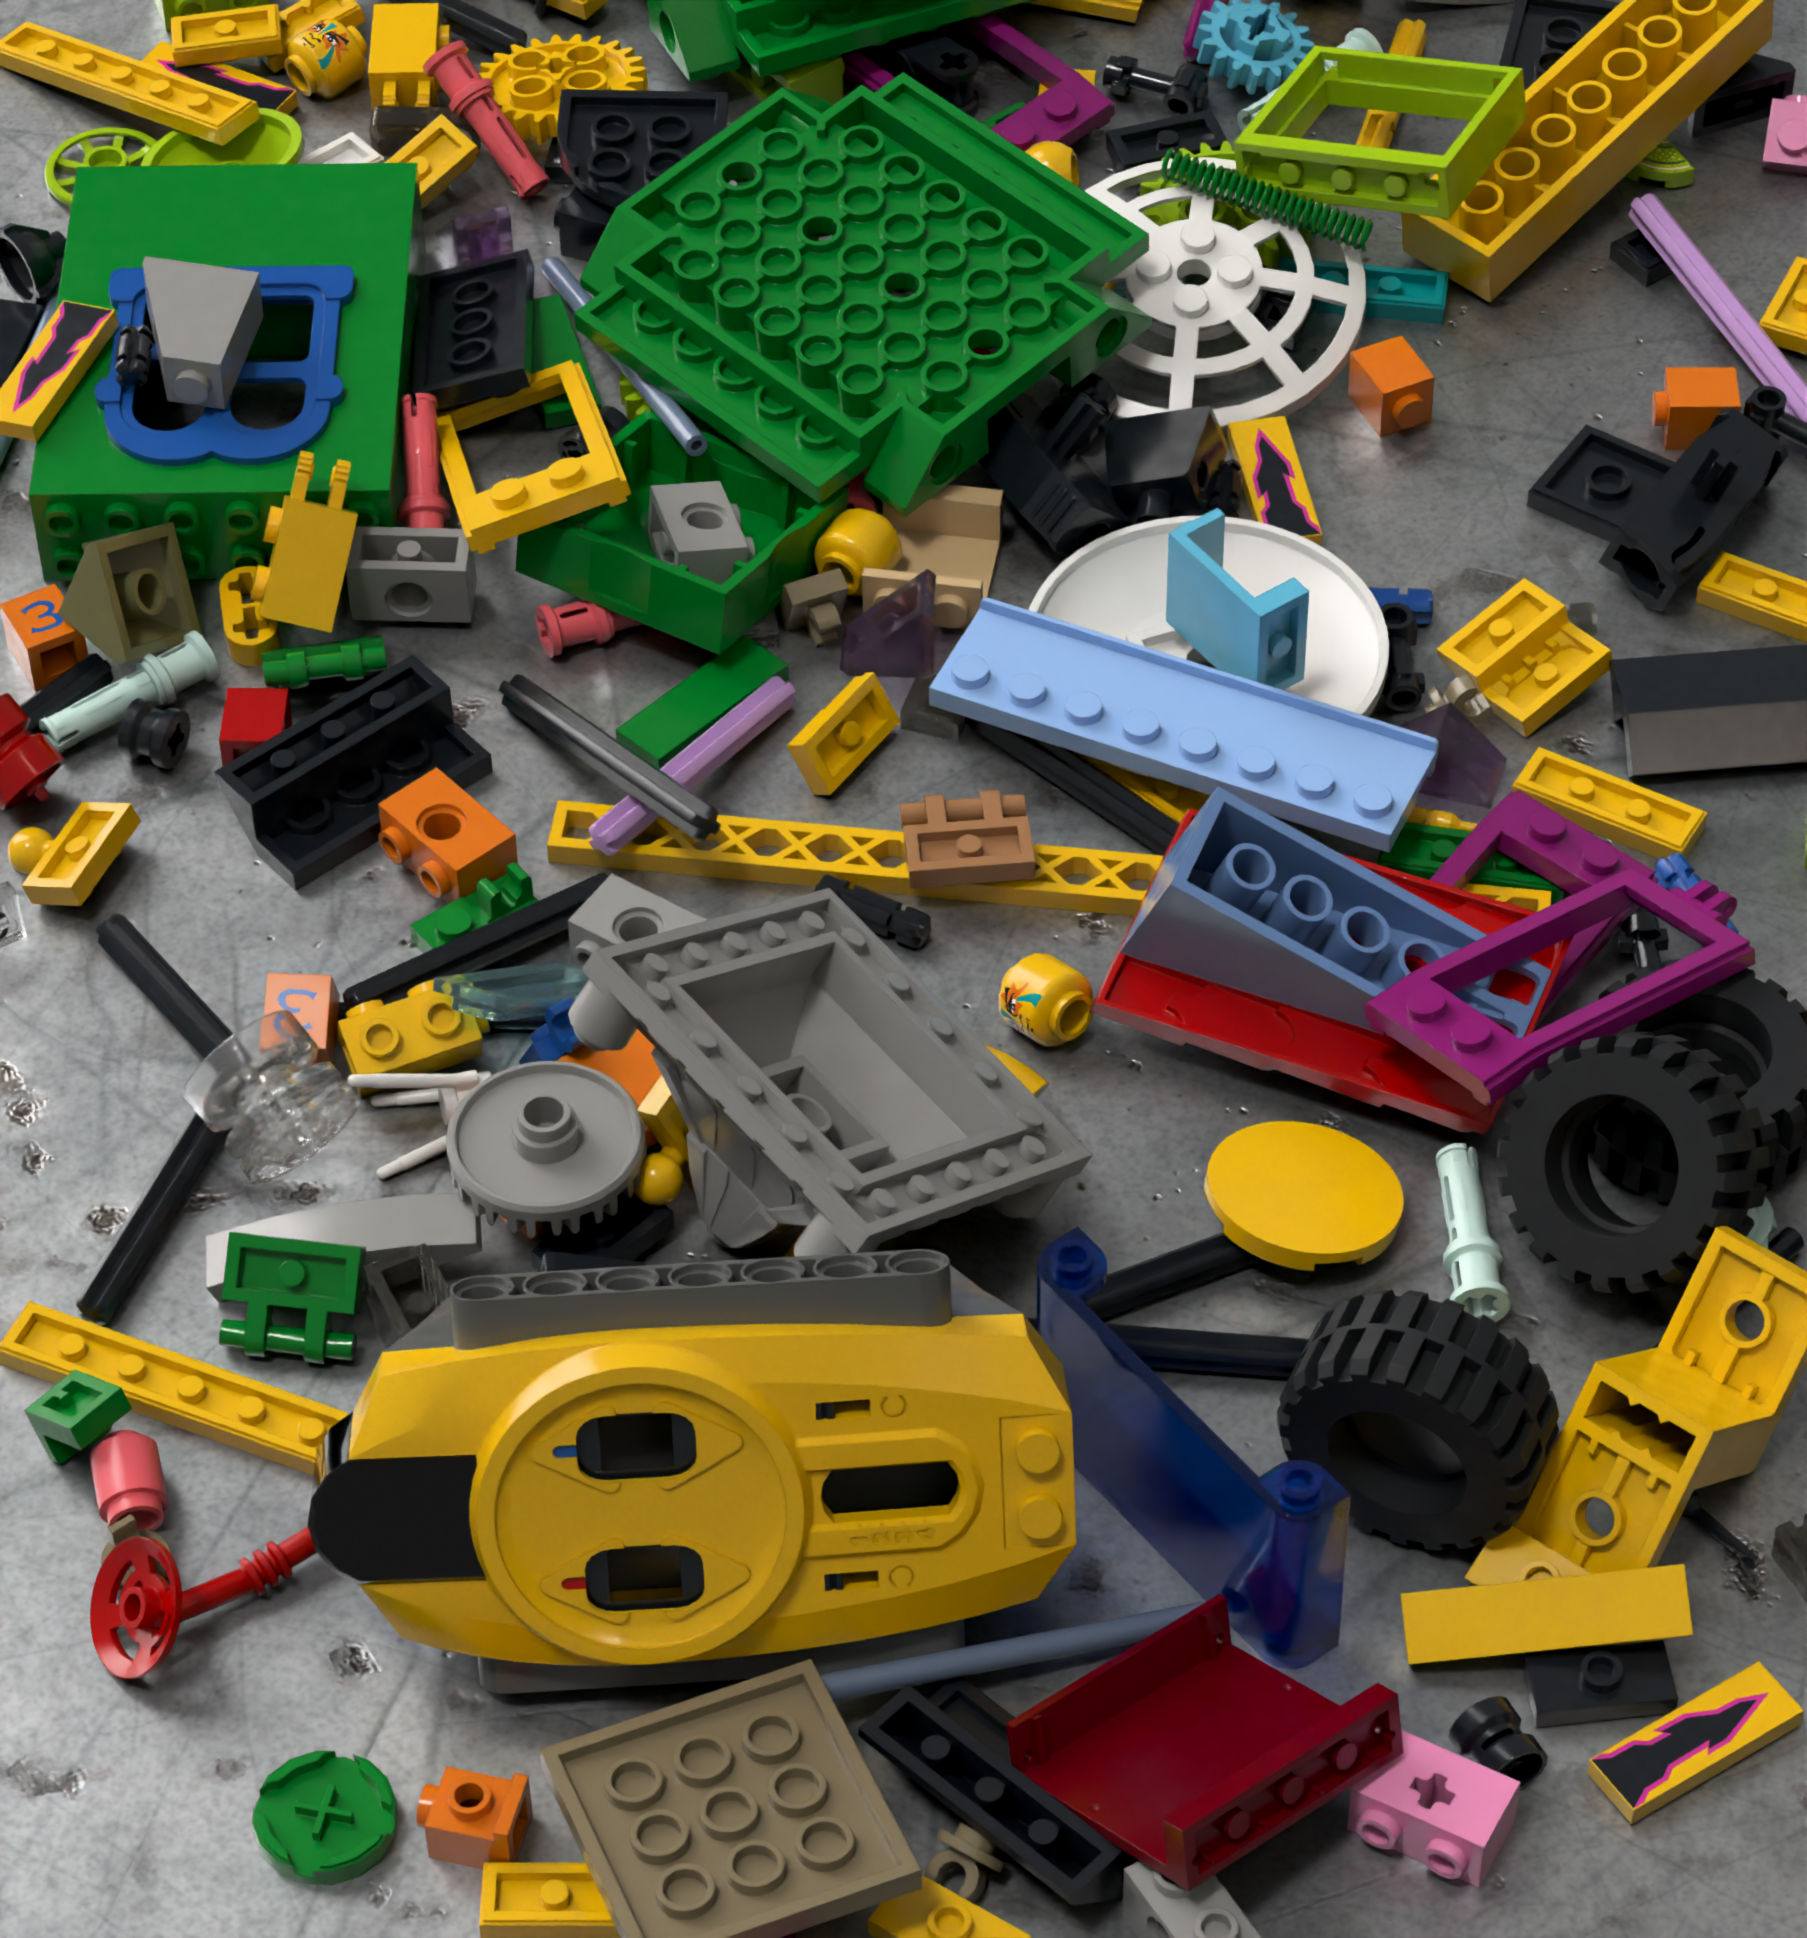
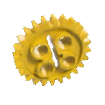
M558 34L553 35L549 43H542L540 40L533 38L530 42L531 47L523 48L513 44L510 45V55L494 53V63L480 64L481 73L479 74L483 79L489 78L495 87L493 98L505 117L510 121L523 141L533 136L536 137L538 145L544 144L549 137H557L561 89L649 91L647 72L642 56L635 57L634 48L632 47L621 49L620 41L618 40L602 45V37L598 35L588 42L582 41L581 34H575L569 41H562Z

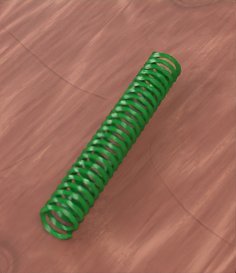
M1170 148L1165 154L1161 169L1164 181L1171 179L1172 184L1179 182L1181 187L1187 185L1189 190L1195 188L1197 193L1203 191L1205 196L1212 194L1214 199L1220 197L1222 202L1228 200L1230 205L1236 203L1239 208L1245 206L1247 211L1253 209L1255 214L1261 212L1263 217L1269 215L1272 220L1278 218L1280 223L1286 221L1288 226L1294 224L1296 229L1303 227L1305 232L1311 230L1313 235L1319 233L1321 238L1328 236L1330 241L1336 239L1338 244L1344 242L1346 247L1353 245L1354 250L1361 248L1362 252L1366 251L1365 243L1373 228L1372 219L1365 223V219L1362 216L1356 222L1357 217L1355 213L1351 214L1348 218L1347 210L1340 214L1338 207L1334 208L1331 213L1332 208L1330 204L1326 205L1323 209L1322 201L1315 205L1313 198L1308 200L1306 204L1307 199L1305 195L1301 196L1298 200L1297 192L1290 196L1289 190L1287 189L1282 193L1280 186L1276 187L1273 191L1272 183L1268 184L1265 188L1263 180L1257 184L1256 178L1254 177L1249 181L1247 174L1240 179L1239 171L1235 172L1232 176L1230 168L1224 172L1222 165L1216 169L1214 162L1208 165L1206 160L1201 161L1199 164L1197 156L1191 160L1190 154L1188 153L1183 157L1181 150L1175 154L1171 163L1170 174L1167 176L1168 162L1171 154L1175 151L1173 148ZM1187 173L1186 180L1183 182V178ZM1195 176L1194 183L1191 185V181ZM1202 179H1203V185H1202L1201 188H1200V187H1199V184L1201 183V181H1202ZM1211 183V189L1208 191V186ZM1220 184L1219 192L1216 194V189ZM1228 188L1227 195L1224 196V193H1225L1226 189ZM1236 191V196L1234 199H1232V196ZM1253 196L1252 204L1249 206V201ZM1260 199H1261L1260 207L1257 208V204L1259 203V201H1260ZM1269 203V209L1265 211V208ZM1278 204L1277 212L1274 214V209ZM1286 208L1285 216L1282 217V213ZM1294 211V217L1292 220H1290V216ZM1303 213L1302 221L1299 223V218ZM1311 216L1310 224L1307 227V222ZM1319 220V226L1315 229V225ZM1328 221L1327 230L1324 232V227ZM1336 225L1335 233L1332 235V230ZM1345 227L1344 235L1342 238H1340V234ZM1353 230L1352 239L1349 241V236ZM1361 232H1362L1361 240H1360V242L1357 244V239L1359 238V236H1360V234H1361Z

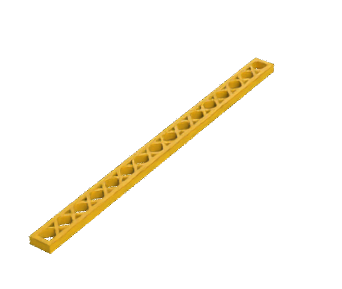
M562 800L557 801L547 842L548 862L812 887H816L824 875L833 874L851 882L850 889H853L854 885H860L877 893L1135 916L1147 890H1132L1126 884L1135 879L1148 880L1151 883L1163 858V855L1033 844L1035 879L910 889L904 849V834L901 831L718 815L716 821L721 824L719 832L716 835L710 833L705 840H714L720 845L706 851L696 850L693 845L700 841H696L660 816L636 836L638 837L641 834L655 835L658 838L656 841L648 845L635 844L631 840L616 854L606 856L600 849L594 850L590 845L589 841L592 837L587 839L567 838L569 827L589 829L594 822L615 805ZM764 845L777 846L781 850L772 856H760L754 852ZM825 851L839 852L843 857L834 862L820 861L816 856ZM886 857H899L904 861V863L895 868L882 867L878 862ZM1072 874L1087 875L1091 880L1083 885L1069 884L1064 879ZM1469 883L1463 888L1465 891L1535 912L1549 907L1551 904L1552 891Z

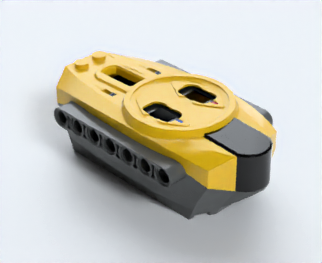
M913 1249L472 1276L452 1284L449 1289V1297L417 1327L382 1352L354 1411L333 1425L316 1450L307 1526L315 1551L333 1572L358 1584L401 1638L439 1649L477 1656L479 1682L481 1687L487 1691L514 1694L752 1679L809 1659L813 1661L820 1675L967 1647L966 1618L1031 1601L1040 1596L1077 1544L1072 1410L1063 1365L1025 1315L981 1289L952 1267L947 1255L938 1251Z

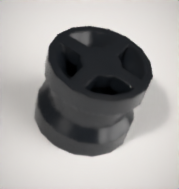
M136 698L130 703L121 720L118 731L119 752L122 756L132 759L147 756L151 758L155 766L165 769L173 768L182 758L187 747L191 725L188 713L177 708H169L163 711L157 708L154 701Z

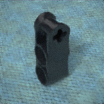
M940 29L929 32L920 31L892 39L884 45L857 49V51L894 77L904 72L969 116L978 111L980 98L978 92L974 89L973 77L979 68L978 57L972 50L961 46L947 37Z

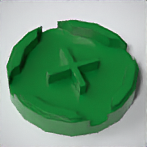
M314 1751L288 1760L268 1775L259 1790L260 1797L256 1802L255 1808L253 1807L252 1825L262 1858L281 1876L305 1885H336L362 1876L384 1858L396 1837L398 1810L396 1798L388 1777L370 1760L354 1754V1760L347 1757H336L335 1751Z

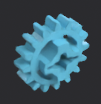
M1216 0L1213 2L1211 12L1205 10L1202 12L1193 48L1199 50L1197 56L1198 63L1211 64L1208 74L1211 78L1224 75L1228 78V88L1232 89L1237 84L1246 85L1248 94L1254 95L1257 87H1264L1270 93L1278 88L1279 84L1282 85L1314 47V42L1307 40L1310 32L1308 26H1295L1298 14L1291 12L1283 15L1279 12V2L1274 1L1270 5L1261 4L1260 0H1250V3H1243L1242 0H1230L1227 6Z

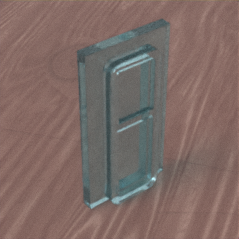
M549 961L434 978L433 991L453 996V1010L491 1021H509L545 1015L546 1009L568 997H572L575 1001L589 978L581 971V967L559 961Z

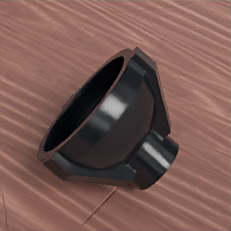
M9 223L0 228V269L4 276L3 279L7 286H10L23 302L37 304L43 301L47 295L52 294L60 280L66 238L59 231L49 233V231L15 223Z

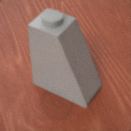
M145 256L142 266L147 309L167 401L225 409L264 317L259 272Z

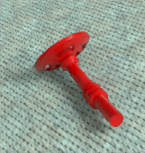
M330 1512L278 1545L273 1541H269L265 1544V1553L256 1549L252 1552V1561L245 1557L238 1560V1569L183 1592L176 1563L163 1544L148 1537H131L122 1541L114 1547L104 1560L92 1592L90 1626L94 1647L99 1659L108 1671L120 1678L140 1679L150 1675L167 1658L175 1642L180 1623L253 1592L258 1596L265 1594L266 1584L274 1588L279 1585V1576L286 1580L293 1576L292 1568L351 1533L354 1529L338 1522ZM155 1559L164 1567L171 1587L164 1577L156 1573ZM134 1565L136 1570L125 1582L119 1604H116L121 1582L129 1568ZM126 1627L129 1636L140 1644L134 1659L124 1651L119 1641L117 1630Z

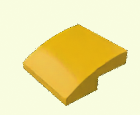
M1523 578L1436 648L1438 657L1456 677L1468 674L1479 691L1475 696L1483 693L1492 707L1493 713L1525 738L1610 670L1609 661L1613 660L1611 649L1569 622L1566 606L1526 578Z

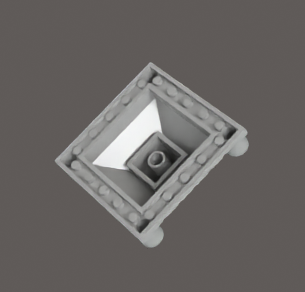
M830 888L593 951L581 969L589 979L571 1005L568 1013L576 1037L584 1045L597 1051L621 1050L628 1045L638 1029L655 1046L651 1054L689 1129L686 1135L689 1169L699 1215L707 1225L710 1236L725 1247L736 1249L753 1248L798 1225H804L807 1227L794 1246L793 1252L795 1256L875 1252L881 1242L903 1235L906 1231L920 1229L936 1223L939 1219H947L969 1211L973 1207H980L991 1203L996 1210L1010 1218H1035L1043 1210L1064 1179L1080 1174L1093 1156Z

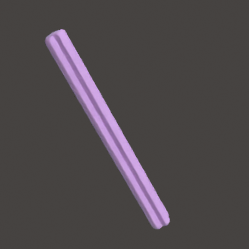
M1647 193L1641 198L1636 197L1631 202L1632 208L1629 212V217L1760 382L1764 386L1776 387L1785 393L1787 398L1785 412L1807 422L1806 382L1656 195Z

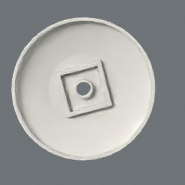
M1179 516L1138 523L1092 541L1069 556L1047 577L1029 607L1030 611L1198 664L1205 663L1208 667L1216 669L1166 622L1169 532L1177 529L1183 523L1195 520L1200 516ZM1225 517L1223 569L1254 598L1293 577L1309 590L1304 680L1284 691L1369 717L1383 691L1388 672L1389 658L1387 626L1372 592L1347 564L1315 542L1273 525L1247 519ZM1111 764V765H1113V766L1122 768V769H1124V770L1130 771V772L1135 773V774H1139V775H1143V776L1155 778V777H1152V776H1149V775H1145V774H1142V773H1139V772H1136V771H1133V770H1130V769H1127V768H1124V767H1121V766H1117V765Z

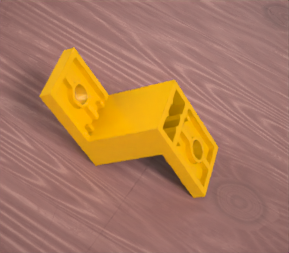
M1728 1226L1716 1227L1658 1347L1594 1363L1531 1498L1515 1527L1590 1573L1656 1567L1695 1489L1754 1472L1807 1365V1271ZM1745 1300L1755 1303L1761 1309L1764 1316V1328L1756 1339H1750L1741 1334L1735 1323L1736 1310ZM1594 1497L1606 1501L1613 1510L1614 1526L1607 1536L1595 1533L1587 1523L1586 1508Z

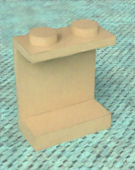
M948 484L907 517L883 502V516L889 520L900 538L902 555L894 570L864 567L862 573L863 618L967 629L980 609L981 600L984 597L989 598L1004 533V490Z

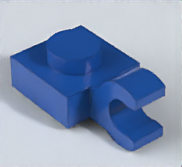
M568 997L545 1010L546 1024L529 1036L533 1043L519 1060L520 1065L537 1061H556L584 1046L576 1037L574 1027L571 1025L568 1017L569 1009L574 1002L572 997Z

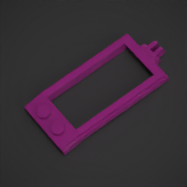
M991 12L983 17H970L952 22L1048 88L1041 95L991 128L992 131L1025 152L1033 144L1043 141L1061 142L1069 147L1095 128L1099 130L1109 123L1110 118L1115 115V104L1080 73ZM857 50L841 54L845 66L843 77L856 87L863 85L875 93L895 78Z
M1517 790L1515 793L1511 791L1481 820L1429 879L1463 890L1491 856L1499 850L1572 895L1630 867L1656 883L1659 881L1654 876L1655 871L1520 790ZM1638 904L1574 934L1535 1028L1621 928L1622 922L1630 915H1633L1641 906Z
M1630 867L1411 972L1364 1004L1365 1019L1370 1022L1372 1029L1383 1036L1388 1034L1473 1092L1475 1099L1488 1106L1519 1086L1533 1069L1549 1067L1547 1065L1548 1057L1562 1048L1581 1045L1582 1040L1613 1035L1756 964L1755 949L1750 946L1749 940L1727 927V919L1732 916L1737 907V900L1725 891L1719 892L1718 887L1707 880L1698 882L1687 891L1679 887H1674L1668 891ZM1637 904L1705 947L1520 1039L1452 994Z

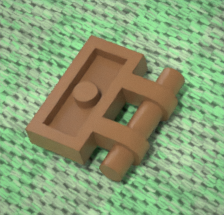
M999 789L980 791L979 797L944 800L943 794L924 795V802L899 804L910 889L1035 879V856L1029 817L1026 816L1024 794L1000 796Z

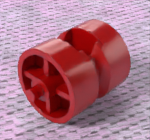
M9 693L0 696V807L3 811L14 807L26 797L33 795L41 803L46 801L51 794L44 786L48 783L47 780L65 762V758L43 733L31 734L28 731L31 719Z

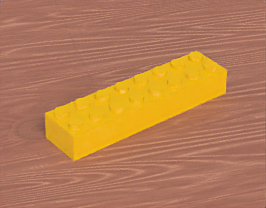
M1623 0L1525 90L1527 119L1450 219L1401 213L1403 251L1436 271L1449 272V279L1491 303L1772 38L1773 0ZM1434 174L1430 179L1438 180V175Z

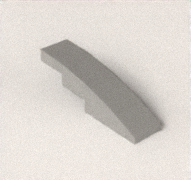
M436 1193L343 1202L268 1217L205 1236L206 1289L217 1302L224 1301L222 1300L229 1232L365 1246L366 1256L362 1291L430 1269L432 1268L431 1259L434 1267L482 1251L481 1215L476 1216L474 1214L471 1197L461 1202L458 1193Z

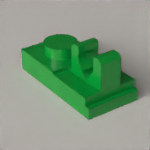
M516 862L507 865V874L493 882H490L486 877L478 882L477 890L464 898L461 896L410 925L412 943L422 953H425L539 901L533 895L532 878Z

